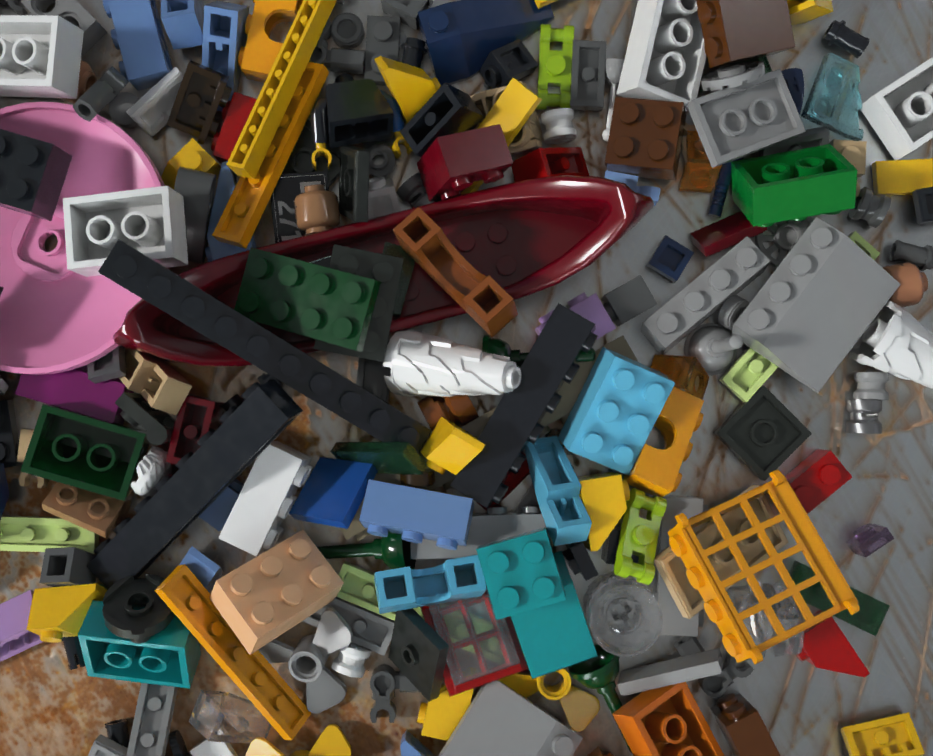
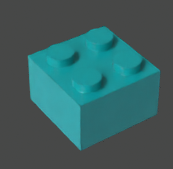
M546 527L480 545L476 549L496 620L566 601V593Z

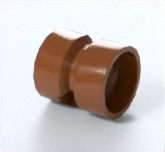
M455 395L453 397L427 396L417 402L432 431L441 416L454 424L458 423L462 426L479 417L468 395Z

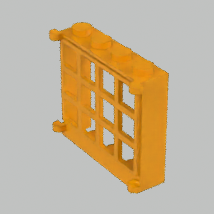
M779 470L769 473L772 478L771 481L688 519L684 513L676 515L675 519L678 524L667 532L670 537L669 544L675 555L681 557L687 568L686 574L693 588L698 589L705 602L704 609L707 616L712 622L717 624L723 635L722 642L726 651L736 659L737 663L751 658L754 664H758L763 661L761 652L845 609H848L851 615L860 611L857 598L786 477ZM769 494L780 514L760 523L749 502ZM741 506L752 527L732 536L721 515ZM713 519L724 541L704 550L693 528ZM785 521L797 545L777 553L765 529ZM757 534L770 558L749 567L736 543ZM728 547L741 572L721 581L708 556ZM802 551L815 576L796 585L782 560ZM774 564L787 590L767 599L754 574ZM746 578L759 603L738 613L725 588ZM820 582L833 606L813 616L800 591ZM792 596L805 620L784 630L772 605ZM763 610L777 635L756 645L742 620Z

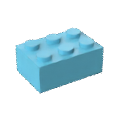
M602 347L558 439L568 451L629 476L675 382L653 368Z

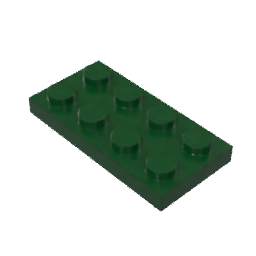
M250 247L234 309L254 322L362 352L381 282Z

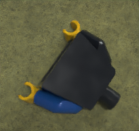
M343 73L336 77L334 83L328 84L325 87L326 97L318 100L310 117L312 144H316V150H314L311 157L312 167L315 170V160L320 156L327 158L328 170L331 167L332 156L329 150L326 149V143H329L330 148L392 139L394 133L395 141L391 145V150L395 158L401 156L398 144L406 147L408 155L412 152L411 147L400 132L405 127V123L397 101L383 90H379L372 79L354 80L350 74Z

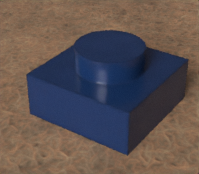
M665 235L646 266L675 283L694 252Z

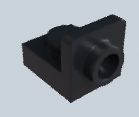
M518 39L491 51L479 72L485 83L491 89L507 86L512 78L519 80L534 73L539 64L522 41Z

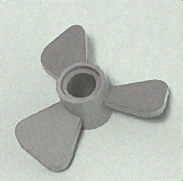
M325 609L315 635L311 634L302 637L296 648L274 639L259 649L269 663L289 662L288 668L291 675L298 681L306 682V704L309 712L314 714L321 713L344 699L347 692L346 685L325 667L329 655L347 647L353 638L351 627L336 609ZM305 656H309V657H311L313 660H309V659H307Z

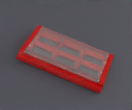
M488 590L480 597L420 607L424 620L449 645L443 673L449 697L528 669L510 616L496 620Z

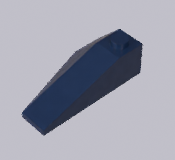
M459 0L419 11L418 19L434 75L442 86L445 82L452 85L472 78L479 73L491 51L518 39L523 42L540 30L541 24H548L554 20V15L550 4L538 9L534 0Z

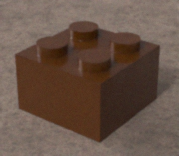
M615 97L605 157V165L608 171L644 178L676 181L687 116L684 102Z

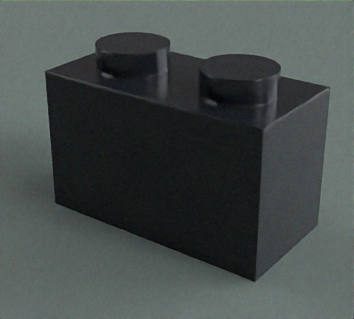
M445 82L400 132L415 155L422 157L437 137L473 130L485 117L467 93Z

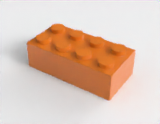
M686 682L643 691L612 713L634 756H724Z

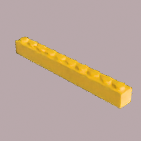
M303 0L226 164L237 176L255 179L337 0Z

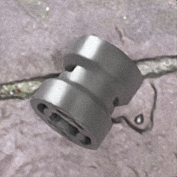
M847 400V411L850 413V420L846 423V433L882 434V423L878 420V413L882 411V400Z

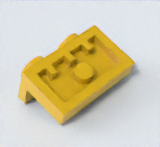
M909 712L840 729L849 756H922L925 754Z

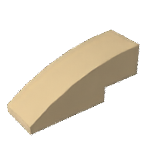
M125 347L127 375L118 378L128 390L141 394L152 408L176 416L192 385L159 357Z

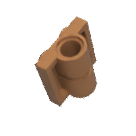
M57 482L42 502V509L106 538L112 527H116L125 519L135 493L131 488L126 501Z

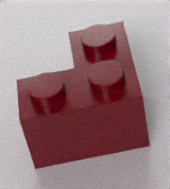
M497 124L437 137L417 162V167L428 199L433 201L461 196V192L465 188L470 187L475 181L483 180L485 184L502 179L504 177L503 173L513 164V160L501 125Z
M187 395L176 416L166 462L177 464L186 454L191 451L195 453L200 448L197 444L198 440L209 430L214 429L216 431L219 428V419L222 416L224 402Z

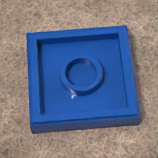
M320 457L289 514L295 520L348 529L365 497L368 480H374L378 470L370 463Z

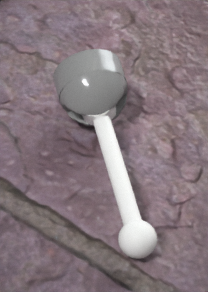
M606 59L605 81L611 85L607 124L606 129L602 133V138L607 142L617 85L619 84L624 59Z

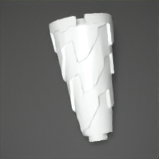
M888 300L853 346L856 349V353L849 352L850 357L862 365L874 367L900 379L912 380L933 389V333L920 324L910 313L901 308V306Z
M412 328L406 329V331H397L392 336L387 345L383 367L391 368V376L384 375L386 385L392 393L400 396L453 397L455 395H502L503 393L513 392L521 382V370L517 367L516 362L510 360V357L482 352L478 348L454 343L451 339L422 333L420 330Z

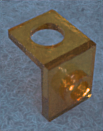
M688 130L686 133L687 161L679 182V191L711 193L722 165L714 168L711 167L706 152L699 151L694 145L696 141L700 140L697 131Z
M654 355L650 368L663 373L675 382L674 387L684 389L687 393L703 400L709 376L696 357ZM697 375H698V376H699V387H698V390H697V392H696V390H695V380H696V377H697Z

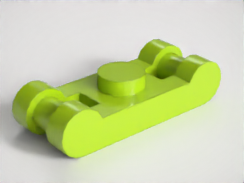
M541 24L537 96L542 101L536 110H546L547 107L570 108L572 45L574 40V26L564 25L563 28H551V24ZM550 42H562V51L550 50ZM548 87H560V94L548 93Z
M632 488L630 500L626 501L627 510L623 516L614 564V574L623 578L632 576L636 578L637 582L649 585L655 575L654 559L661 520L666 511L667 500L657 495L653 497L646 496L644 491ZM640 509L647 510L646 519L639 517ZM632 554L639 556L638 563L633 562Z

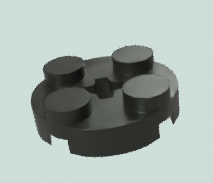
M145 574L146 578L134 579L133 575L122 578L107 590L103 598L104 606L102 611L105 625L110 632L118 637L130 639L133 643L141 644L148 641L151 636L161 632L170 624L175 614L154 591L165 579L154 574ZM144 602L147 603L145 608L133 610V604L142 605Z

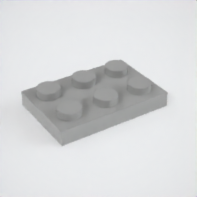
M781 69L766 73L763 77H759V79L750 83L742 82L743 85L733 88L727 87L693 99L686 105L712 168L795 138L806 132Z

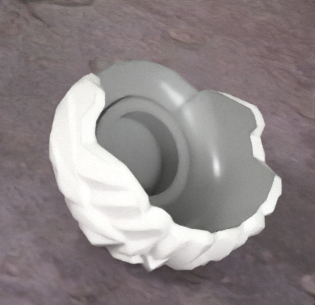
M152 446L136 467L138 479L137 481H132L130 486L134 493L146 498L149 495L153 497L158 492L154 488L156 484L168 474L172 475L171 463L166 462L168 453L162 448Z

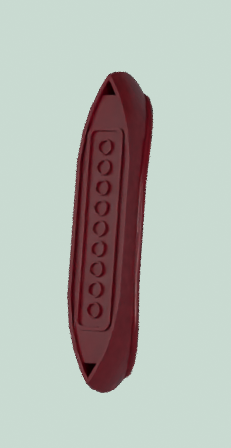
M559 175L526 179L419 206V208L443 230L456 250L477 271L485 276L490 275L515 301L553 287L591 265L614 243L635 227L652 209L654 203L651 197L634 192L625 183L596 176ZM417 207L368 219V222H357L255 248L305 262H313L332 256L334 244L404 258L389 334L467 314L401 248L393 232V229ZM250 250L210 261L179 274V276L234 309ZM144 299L137 302L127 312L123 325L113 335L115 344L160 358L198 366L253 365ZM258 323L307 354L322 351L314 349L315 339Z

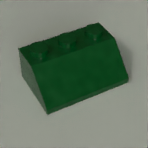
M43 404L20 471L126 501L131 490L130 484L138 476L136 467L146 455L150 442L147 440L146 432L106 422L53 405Z

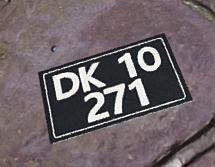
M327 171L281 174L270 197L275 243L306 236V231L300 230L296 225L294 199L297 195L304 193V187L309 185L321 184L325 186V190L329 191Z

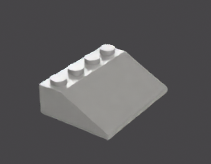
M816 217L733 324L732 335H740L745 345L818 394L900 286V283L847 235Z
M499 680L482 685L438 756H573L583 737L560 719Z

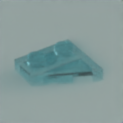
M831 52L826 54L821 62L801 117L822 127L825 126L828 130L849 140H862L864 131L859 129L858 110L862 109L861 94L858 90L860 83L859 66Z

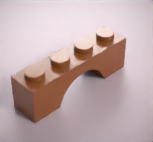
M417 207L393 229L401 248L492 338L518 315L514 299L490 275L485 276L477 271L456 250L443 230L421 208Z

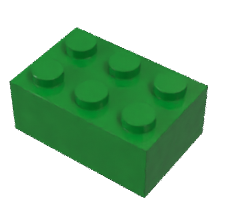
M831 144L732 161V199L753 227H769L776 222L787 220L802 221L809 216L820 214L835 215L839 214L842 210L855 208L858 170Z

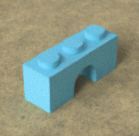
M478 555L445 560L441 565L425 569H411L408 566L378 571L374 574L379 614L480 597L487 590Z

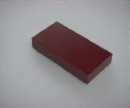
M739 211L690 233L692 243L706 257H709L738 244L747 236L752 238L765 232L767 227H753L743 212Z

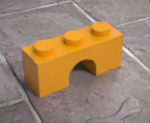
M253 0V3H255L253 14L247 16L245 33L248 35L246 46L240 48L238 55V65L247 79L265 83L283 44L271 40V32L281 22L293 23L303 0Z
M673 387L654 424L664 437V448L656 449L644 444L629 476L625 474L623 480L626 479L629 485L652 496L663 497L671 492H675L682 479V473H679L682 461L685 462L693 448V443L690 442L692 433L697 431L703 420V413L700 411L704 400Z

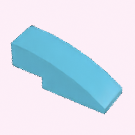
M558 437L538 438L535 444L528 442L525 447L530 476L538 505L553 545L559 546L587 541L592 521L579 496L581 484Z

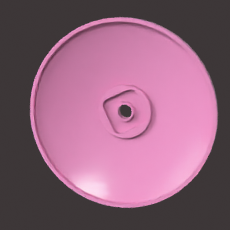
M41 101L21 103L0 109V129L54 144L70 154L72 159L52 221L0 207V286L4 287L0 296V370L29 375L55 374L88 365L120 346L115 344L113 335L123 325L127 312L142 299L104 275L86 277L67 269L63 198L165 186L156 166L142 147L124 130L108 119L97 114L89 122L81 118L75 112L73 105ZM51 235H56L58 239L56 248L53 251L47 252L45 249L47 238Z

